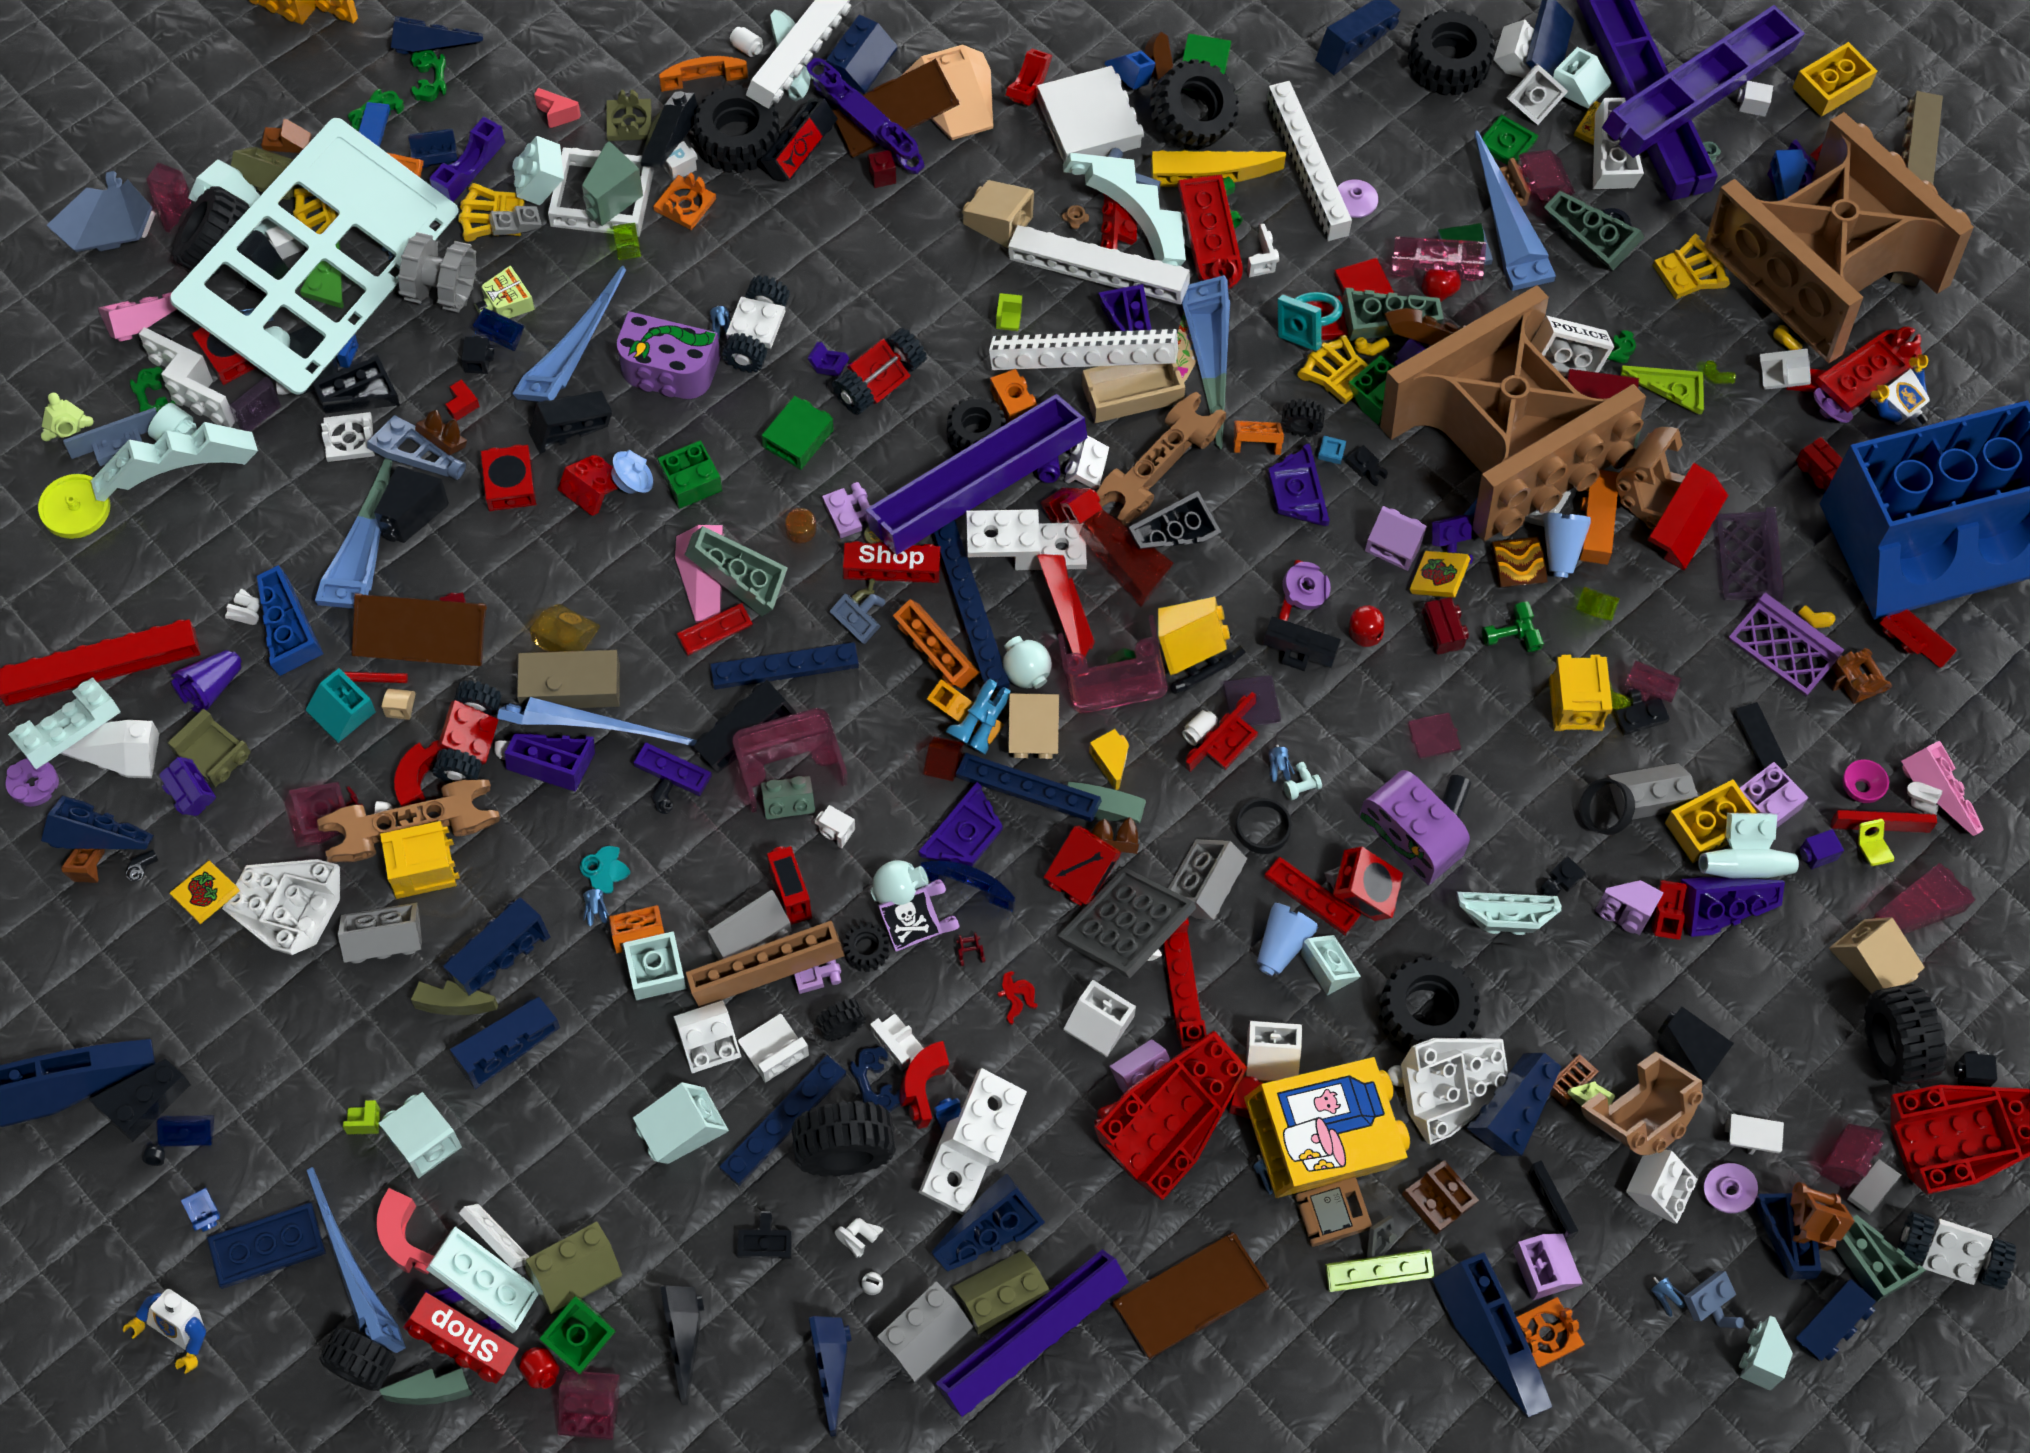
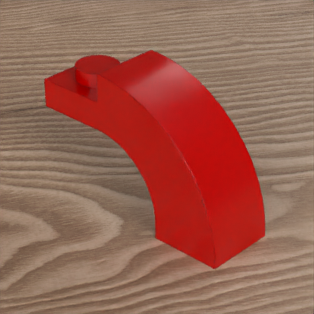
M1033 48L1026 52L1021 71L1015 82L1007 87L1005 96L1010 97V100L1030 106L1037 97V85L1044 83L1052 55Z
M439 740L432 742L426 749L419 742L401 759L394 780L396 796L401 807L426 801L421 790V783L426 773L434 767L438 751H442V748L438 747Z
M944 1041L936 1042L921 1050L910 1063L901 1081L900 1104L901 1106L910 1105V1117L912 1121H915L917 1129L927 1128L932 1120L925 1089L926 1082L934 1076L945 1074L950 1065Z

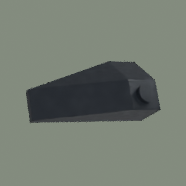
M674 92L654 118L640 161L641 166L661 168L694 126V115L698 107L694 93Z
M1199 491L1127 528L1138 550L1203 543L1221 533Z
M661 1286L664 1313L668 1330L670 1331L669 1340L675 1359L674 1367L682 1405H688L701 1324L700 1311H705L702 1294H696L695 1287Z

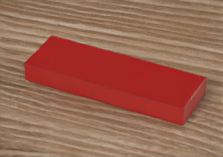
M740 603L677 633V637L688 657L751 627L753 623L745 607Z

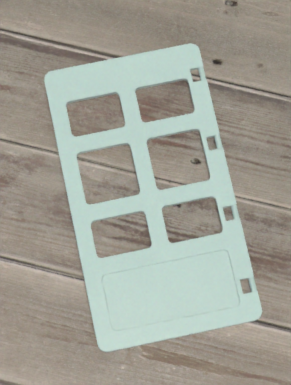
M333 118L171 293L170 302L175 308L286 389L300 395L311 386L320 373L330 364L364 322L368 320L399 284L398 275L394 277L389 273L394 267L400 270L401 256L408 244V239L415 236L416 232L432 235L433 240L436 241L440 234L456 218L458 207L340 118ZM294 185H301L339 214L322 234L315 233L278 205ZM263 219L271 220L308 249L281 280H276L237 251L240 244ZM434 221L441 224L436 231L430 228ZM351 227H358L395 255L394 260L380 276L372 275L336 248L335 245ZM321 261L328 262L365 290L360 299L337 323L333 322L295 293V290ZM221 265H228L266 293L267 296L250 315H243L205 287L204 284ZM279 308H287L325 337L308 358H302L263 329V326ZM353 314L360 317L355 325L348 321ZM313 362L318 368L311 374L306 368Z

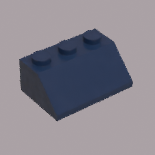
M859 14L828 56L826 62L840 73L842 79L849 86L865 94L898 47L879 23Z

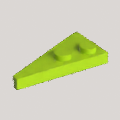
M1622 366L1621 376L1639 378V385L1697 414L1703 413V372Z

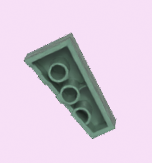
M1559 191L1544 207L1549 216L1612 271L1645 238L1641 230L1631 227L1623 221L1613 218L1603 211L1595 209L1562 191Z

